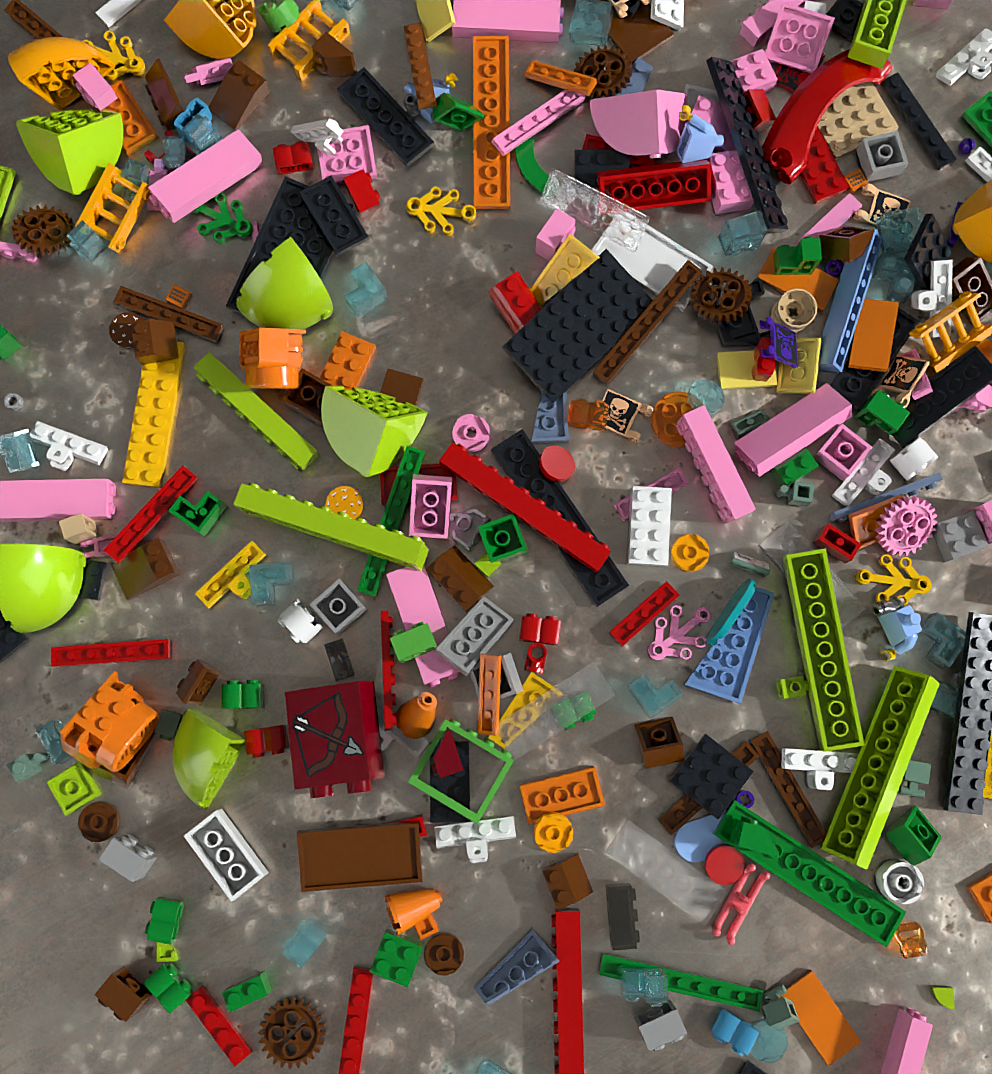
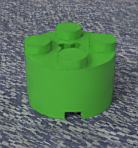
M265 0L257 5L259 14L274 33L282 31L280 27L284 25L287 28L291 26L300 15L298 12L300 8L294 0Z

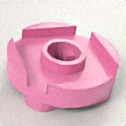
M466 414L455 422L452 436L456 445L458 443L463 445L467 449V453L477 452L483 449L489 442L490 429L488 423L482 417ZM468 429H471L472 431L475 430V431H476V433L474 434L475 437H473V438H471L470 436L467 437V436H466V434H468V431H467V430H468Z

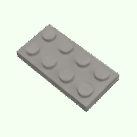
M483 596L436 648L435 652L467 676L480 661V654L488 652L513 623L514 619Z

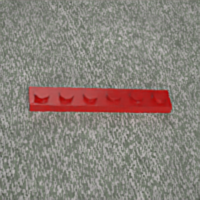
M182 465L103 551L120 564L169 511L178 497L183 496L197 481L198 477Z
M388 610L380 613L385 731H393V725H397L396 713H392V705H396V695L391 692V686H395V674H391V666H394V654H390V647H393L390 638L393 635H389V628H393V618L389 616Z
M170 639L51 647V667L170 659Z
M353 967L338 1074H360L373 973L370 972L371 968Z

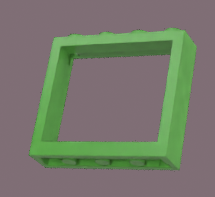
M452 718L449 721L445 719L408 783L478 824L514 760L511 758L512 754L506 750L501 749V751L493 748L495 744L487 739L482 741L476 738L478 735L476 732L469 728L466 731L459 727L461 724ZM447 728L505 762L477 813L418 779Z

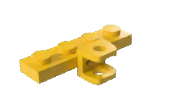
M253 541L249 542L195 593L196 596L208 608H211L229 590L240 598L247 599L256 590V587L246 574L266 554Z

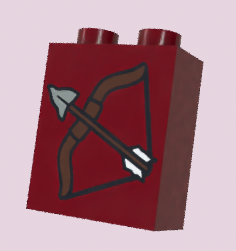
M355 681L285 692L294 790L309 788L310 799L334 796V784L346 783L347 794L372 791L371 780L385 777L374 681Z

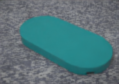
M748 579L737 589L709 630L705 642L715 646L718 644L716 641L718 638L722 639L725 637L754 594L756 582Z

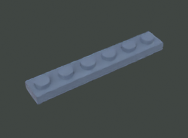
M940 473L837 510L829 515L831 522L838 520L841 523L849 520L848 514L895 496L908 494L911 497L919 494L920 489H933L938 486V482L943 480Z

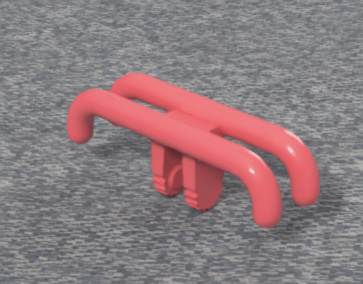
M753 863L745 866L741 877L736 881L712 927L713 935L719 936L721 934V926L731 908L738 912L726 936V941L729 945L735 943V935L762 885L770 878L768 872H762L757 877L747 897L741 894L740 891L750 873L756 870V866Z

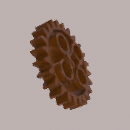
M607 45L603 49L597 46L596 51L591 48L590 54L584 52L585 58L579 57V62L575 63L576 68L574 72L597 79V84L591 92L592 99L596 96L598 98H602V96L609 97L610 94L615 96L616 91L621 94V88H627V83H630V77L632 76V65L630 58L626 57L625 52L621 53L620 48L614 51V46L609 50Z
M37 205L36 210L29 207L30 212L23 210V216L17 215L18 220H13V238L16 245H20L21 250L26 249L27 254L33 251L34 256L41 253V256L44 257L45 253H48L52 257L53 252L60 255L59 250L66 252L65 246L71 247V242H75L76 229L74 228L75 224L72 218H68V213L62 214V209L55 211L54 206L51 209H47V205H45L43 209H40Z
M721 267L720 272H717L716 268L713 269V273L707 270L706 276L701 274L700 280H695V285L692 286L690 298L693 310L698 311V316L704 314L705 321L711 318V323L715 319L718 320L719 324L724 319L726 323H729V318L736 321V315L742 317L743 311L747 312L748 306L751 305L752 292L751 286H748L749 280H744V275L738 277V271L731 273V268L727 272H724L723 267ZM726 282L724 293L721 295L723 284ZM721 296L719 307L716 309L718 298Z
M286 997L283 1004L277 1001L276 1008L271 1006L269 1008L270 1013L264 1014L263 1017L267 1021H261L260 1023L264 1029H261L258 1034L264 1035V1037L259 1040V1043H265L262 1051H269L266 1058L268 1059L273 1056V1064L279 1060L281 1061V1068L285 1063H288L289 1069L292 1068L294 1063L297 1068H300L301 1061L307 1065L309 1063L308 1057L314 1060L316 1057L315 1052L319 1053L321 1051V1047L318 1044L322 1045L325 1042L321 1036H324L326 1031L321 1030V1028L326 1023L319 1022L323 1014H315L318 1007L311 1009V1001L305 1005L304 998L298 1003L296 997H293L291 1002ZM289 1013H295L298 1021H291L288 1016ZM303 1019H306V1022L282 1046H279V1042ZM280 1028L283 1035L280 1037L276 1036L273 1029ZM302 1029H309L312 1033V1036L305 1037L302 1033ZM287 1044H294L296 1052H290L287 1049Z

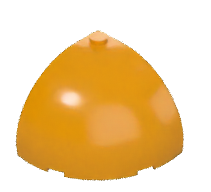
M179 0L164 21L193 50L207 57L225 59L238 54L251 40L253 30L256 27V8L254 0Z
M67 37L37 39L16 48L8 54L9 64L19 81L60 111L64 110L81 96L80 91L75 86L76 80L73 74L90 62L102 77L116 67L111 59L96 47Z
M992 180L975 191L960 206L952 225L954 233L956 235L959 234L966 247L976 256L989 263H992Z

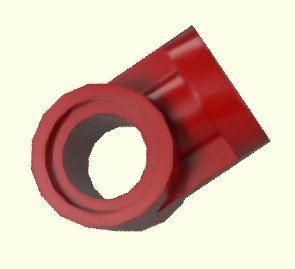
M533 643L529 646L524 671L543 674L547 649L543 644ZM534 648L542 650L540 658L532 656L531 651Z

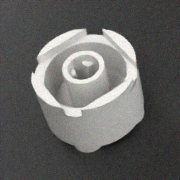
M918 437L892 457L890 462L903 478L908 481L914 475L923 471L926 465L932 463L938 456L924 439Z
M296 599L285 609L277 621L283 628L287 627L291 631L290 636L297 643L299 641L307 643L324 625L320 624L322 621L309 606L304 608L301 605L303 601L300 599Z
M889 860L883 863L875 872L877 888L887 899L901 904H911L920 898L922 888L924 887V879L919 869L912 864L900 860Z

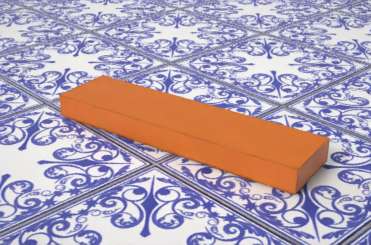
M535 60L531 61L524 73L525 78L586 96L591 94L597 84L596 78Z
M480 654L477 734L496 736L499 732L501 655Z

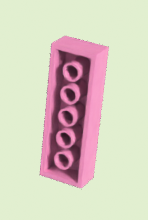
M705 405L684 414L677 421L678 425H676L679 434L685 438V447L689 453H692L694 457L693 463L697 469H700L703 475L701 479L704 485L709 487L711 491L710 498L714 504H717L719 508L718 514L722 521L725 520L727 524L756 510Z

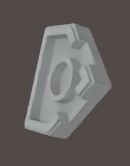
M475 508L460 513H450L449 520L451 523L452 539L469 551L473 544L477 545L481 539L477 526L488 523L491 519Z

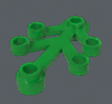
M219 193L214 197L221 213L203 204L192 211V213L201 212L215 219V221L206 224L200 223L197 226V231L201 236H206L209 234V231L226 225L232 227L225 231L214 232L213 238L219 244L223 243L225 238L235 235L242 238L248 237L253 231L251 222L244 219L242 213L243 206L239 200H233L230 204L233 212L236 214L237 221L230 218L226 206L227 199L223 193ZM223 197V200L218 201V198ZM205 227V228H206L205 231H203V232L200 231L201 228ZM243 227L247 228L245 231H241ZM218 235H222L221 239H216Z

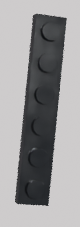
M897 72L884 79L881 83L882 87L938 170L954 163L957 158L900 74Z

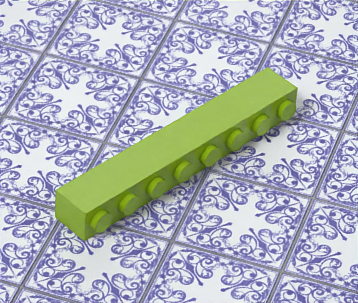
M210 352L193 367L197 372L195 376L203 383L207 381L210 384L208 388L216 395L220 393L224 397L222 401L229 407L233 405L237 409L235 413L243 420L247 418L250 421L249 426L256 432L260 430L264 434L262 438L269 444L273 442L277 446L276 451L283 457L287 455L291 459L289 461L290 464L296 469L300 467L305 471L319 456L318 451L253 391L247 388L240 379Z

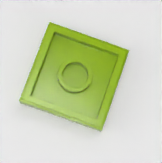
M79 761L46 781L65 816H68L102 794L87 767Z

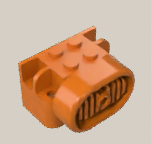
M255 328L240 331L241 369H246V387L254 389H297L299 386V367L302 365L301 352H303V348H301V334H306V330Z
M114 671L59 732L62 749L89 768H98L103 765L110 771L117 772L127 765L149 739L158 724L160 715L156 710L144 703L142 696L133 690L131 684L125 685L119 681L118 672Z

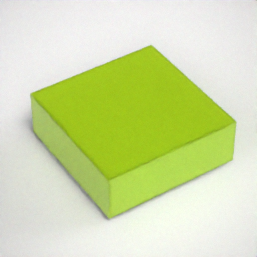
M485 552L474 565L489 578L501 565V562L490 563L487 552Z

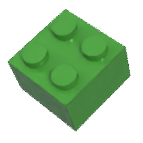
M422 621L412 625L413 629L405 631L402 629L393 633L394 636L390 640L398 661L404 663L436 650L438 646L428 623L424 624Z

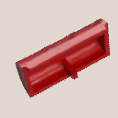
M519 271L508 276L488 291L490 298L514 334L543 309L521 277Z

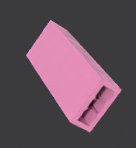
M454 0L453 15L456 23L452 25V36L459 38L509 36V40L558 43L559 35L563 33V24H560V19H563L564 8L560 7L561 0Z
M238 129L149 186L148 189L151 194L149 198L155 206L158 205L161 208L160 211L166 219L170 218L175 223L262 166L261 154Z
M826 383L815 390V393L807 395L734 442V454L739 461L742 460L746 464L750 472H754L760 477L851 418L852 404Z
M109 479L0 481V522L60 521L80 513L93 520H112V514L115 513L113 496L116 494V487Z
M423 565L422 571L404 567L387 573L386 575L405 630L413 629L412 625L422 621L424 624L428 623L436 644L439 646L449 634L425 565ZM436 650L415 658L424 685L429 684L430 687L441 684L440 680L448 678V681L458 678V673H461L435 652Z
M908 1007L906 1010L898 1009L881 1074H920L933 1024L926 1020V1016Z

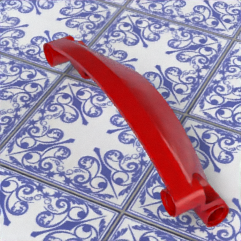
M848 49L819 66L797 87L775 119L762 146L764 150L763 159L767 164L772 165L773 169L781 170L778 176L783 183L790 185L804 170L815 130L831 103L846 89L856 84L871 82L880 85L893 70L890 61L887 60L883 68L880 69L848 58L850 50Z

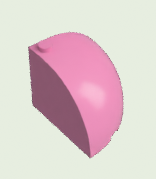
M656 89L590 100L591 115L597 131L605 142L617 151L628 155H649L650 159L661 158V154L672 153L677 149L687 120L682 121L679 119V112L685 113L682 111V106H688V94Z

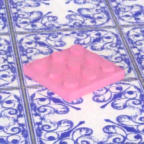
M782 2L765 51L768 60L812 73L817 69L835 18Z
M369 125L342 129V142L334 144L330 141L329 143L336 151L334 155L327 156L318 149L322 180L332 175L337 185L344 184L343 178L364 169L365 173L369 172L372 179L378 178Z

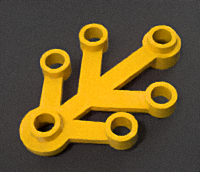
M110 30L106 31L103 36L106 42L109 43L112 52L96 48L106 54L115 65H124L117 69L114 68L106 74L108 79L115 80L118 76L128 72L135 75L143 73L145 63L142 58L135 56L130 38L124 36L120 39V44L123 49H126L128 58L120 53L114 33ZM83 40V42H86V43H88V44L94 46L91 41H89V40Z
M433 187L430 192L420 199L412 197L406 203L407 212L410 215L418 216L424 224L427 233H433L436 230V226L433 221L428 219L424 212L431 213L446 236L452 235L454 229L453 225L448 223L443 215L462 217L467 222H471L476 218V209L472 205H466L462 209L444 207L450 202H457L459 200V192L456 189L450 190L446 196L433 205L426 203L441 197V189L439 187ZM437 191L439 194L434 195L433 192ZM452 194L457 195L455 198L451 197ZM413 206H418L417 209H412ZM471 213L472 216L467 217L466 214ZM432 225L433 228L428 229L427 226ZM447 227L451 228L448 232L445 231Z
M889 554L882 555L879 558V563L893 577L871 574L867 569H861L855 574V581L860 585H866L870 582L892 585L884 592L876 595V602L881 601L880 595H883L885 600L889 601V597L902 587H911L904 595L896 597L898 599L900 597L903 598L904 605H907L908 600L916 594H927L932 588L931 580L927 576L919 575L911 566L912 561L908 557L899 559L898 566L901 569H905L911 579H905L892 563L893 560ZM884 557L888 559L887 564L883 562ZM903 560L907 561V566L902 564ZM863 573L867 574V580L862 578ZM921 581L925 583L924 588L920 586Z

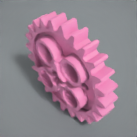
M913 495L910 499L908 496H905L904 501L898 498L896 505L891 502L890 509L884 508L887 512L886 514L879 515L883 519L882 521H877L880 527L875 529L879 533L876 538L880 540L878 543L882 548L892 555L897 554L901 556L903 553L908 556L909 551L915 554L917 547L922 550L923 543L928 545L927 538H933L930 533L936 531L933 525L938 523L934 519L937 517V514L934 513L935 508L921 497L917 498Z

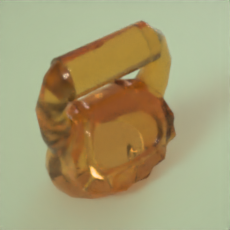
M916 921L900 924L894 936L900 946L901 956L904 959L927 955L928 947L921 925ZM913 930L919 931L918 935L902 938L899 934Z

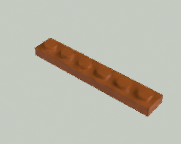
M421 22L404 25L419 110L437 107Z

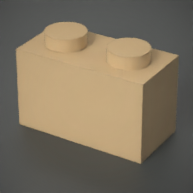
M82 513L59 521L60 527L58 530L60 536L71 543L80 545V542L99 537L95 521Z

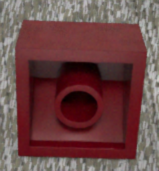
M451 730L446 732L433 758L434 763H431L434 775L439 774L440 778L463 771Z

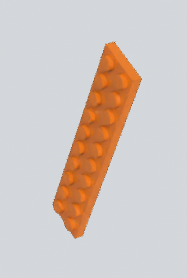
M473 36V105L484 114L483 119L473 124L474 208L510 209V152L502 156L492 143L494 137L510 127L509 36Z

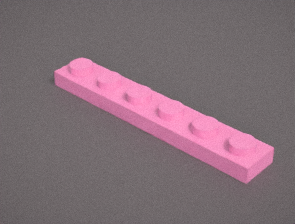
M565 89L494 137L492 140L493 145L502 156L506 155L582 103L586 98L585 95Z

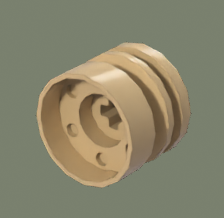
M795 288L788 290L775 302L771 309L770 317L773 322L799 333L814 320L817 314V303L811 293L804 289Z

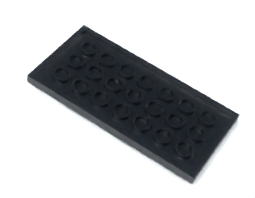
M286 176L284 177L227 301L226 308L242 314L237 308V297L242 295L240 289L253 270L262 261H268L272 257L271 252L290 237L304 253L320 279H322L334 251L300 197L299 192L310 186Z
M607 248L599 255V259L575 277L501 347L552 403L563 395L630 329L653 301Z

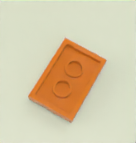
M341 331L320 375V379L333 386H344V390H352L353 387H358L376 349V345Z
M902 494L848 514L852 538L862 544L859 549L880 541L876 538L879 533L875 531L876 528L880 527L877 521H882L883 519L879 515L886 514L887 512L884 508L890 509L891 502L896 505L898 498L904 501L905 497Z

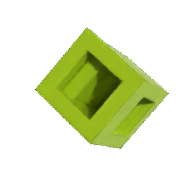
M803 676L776 680L779 699L807 696L806 692L809 691L808 681L803 679ZM794 683L797 685V691L792 689Z

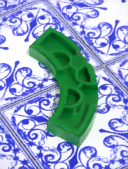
M529 138L515 148L519 170L524 179L536 191L549 198L556 199L561 180L551 177L540 168L534 156V139Z

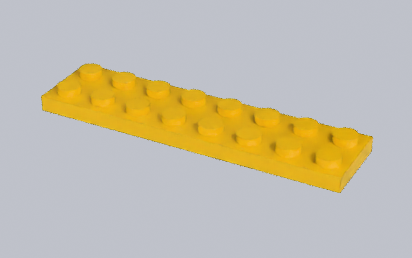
M177 342L179 359L142 366L122 480L123 484L162 488L186 348L184 342Z

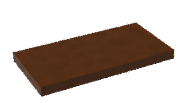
M579 0L617 49L620 48L621 53H626V57L630 58L631 65L638 57L642 59L674 36V33L667 25L651 19L650 3L647 5L642 3L633 17L627 14L626 17L620 18L615 7L605 0Z
M418 821L297 831L301 892L422 882Z

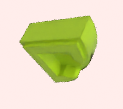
M156 942V962L178 960L177 952L172 945Z
M931 986L932 994L936 1000L944 1007L955 1010L954 988Z

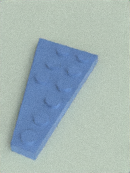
M755 587L754 594L724 638L716 640L718 644L711 646L684 683L685 686L741 704L774 592Z

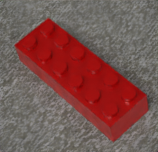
M707 159L686 163L674 162L597 172L598 208L602 214L711 201V163Z

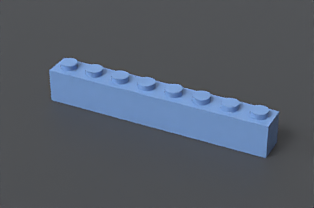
M874 229V233L862 256L854 259L853 262L845 263L840 274V280L835 290V296L830 306V312L821 337L818 366L821 372H842L883 242V237L876 229Z

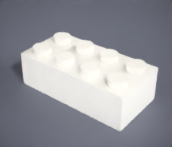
M633 486L631 488L627 565L668 566L672 488Z
M222 809L213 812L184 835L231 902L269 873Z

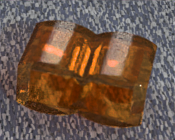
M582 398L572 400L568 416L569 427L605 431L609 405L601 400L587 402V400Z

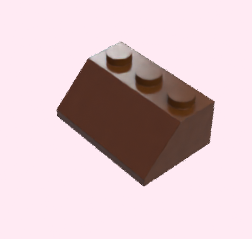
M159 58L145 75L147 82L145 88L149 96L152 95L154 98L151 102L155 111L159 110L160 115L157 116L161 125H165L168 130L172 131L176 129L174 125L176 118L184 111Z
M455 545L441 554L426 568L427 572L466 613L494 588V585Z

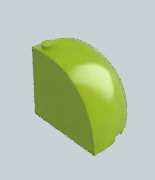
M94 109L50 112L49 117L35 115L17 120L16 124L28 153L44 176L58 188L73 195H79L84 190L98 184L108 163L114 166L117 163L123 144L121 113L102 110V113H94Z
M291 237L271 252L272 257L268 261H262L253 270L240 289L242 295L237 297V308L249 321L262 328L302 330L314 325L321 319H327L332 315L333 311L331 298L323 282Z
M325 386L321 414L326 437L335 453L347 465L359 471V474L364 477L382 473L392 467L404 455L406 446L412 445L428 413L408 402L405 404L395 402V397L357 387H353L352 390H344V386Z
M0 544V611L4 619L11 622L10 627L19 633L44 629L60 620L71 609L82 586L83 567L86 565L84 553L70 548L50 545Z
M188 708L181 717V722L174 739L172 762L176 779L183 792L195 804L207 810L244 748L245 738L193 708Z

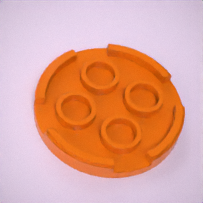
M687 392L666 394L656 403L651 415V425L655 435L666 445L677 448L685 447V438L679 434L676 425H678L677 421L684 414L703 406V403Z

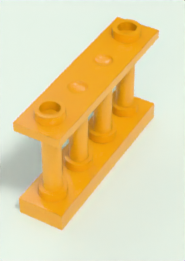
M320 0L310 1L306 8L300 12L298 19L288 28L285 27L268 44L271 56L274 57L280 52L295 65L296 77L301 81L316 68V62L313 58L312 47L297 34L305 28L316 39H319L323 34L309 23L315 16L331 28L328 33L340 43L350 34L349 24L345 19L342 18L339 22L335 23L321 11ZM290 40L307 52L302 59H298L284 47Z
M108 163L74 228L89 236L90 232L97 234L110 242L109 248L119 253L124 248L126 239L146 201L150 199L149 195L151 194L147 183L142 182L139 187L121 177L122 171ZM117 183L137 193L132 203L112 193ZM107 200H111L128 209L123 219L104 209ZM99 216L119 226L115 235L95 225Z
M970 291L962 293L954 302L927 321L916 325L915 329L909 332V335L912 337L922 338L929 354V365L925 371L938 373L992 334V325L980 322L973 302L981 297L980 293ZM965 307L974 326L968 333H966L958 314ZM950 318L959 335L958 340L954 343H951L943 324ZM935 328H937L944 345L943 350L938 354L928 334Z

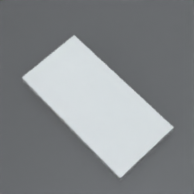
M626 211L617 213L591 250L599 256L607 248L640 286L658 296L687 260L700 268L704 276H706L707 270L710 272L713 268L708 262ZM695 282L674 305L681 312L685 310L691 301L690 292H692V286L695 285Z

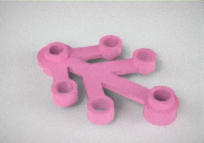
M675 605L670 609L669 637L664 641L663 630L667 626V620L664 617H659L655 621V641L648 647V654L654 660H662L666 656L680 657L683 660L691 658L692 652L689 648L681 650L668 648L673 643L695 645L698 648H703L707 644L704 636L695 638L683 635L697 624L709 621L711 618L709 609L705 607L697 609L694 617L678 629L682 608ZM674 608L679 609L678 615L673 613ZM704 611L707 615L706 618H701L700 612ZM658 620L664 621L663 627L658 625ZM700 638L704 641L702 646L697 643V640ZM656 647L661 648L662 651L660 654H657L655 652ZM684 650L688 651L689 656L687 658L683 657L682 652Z

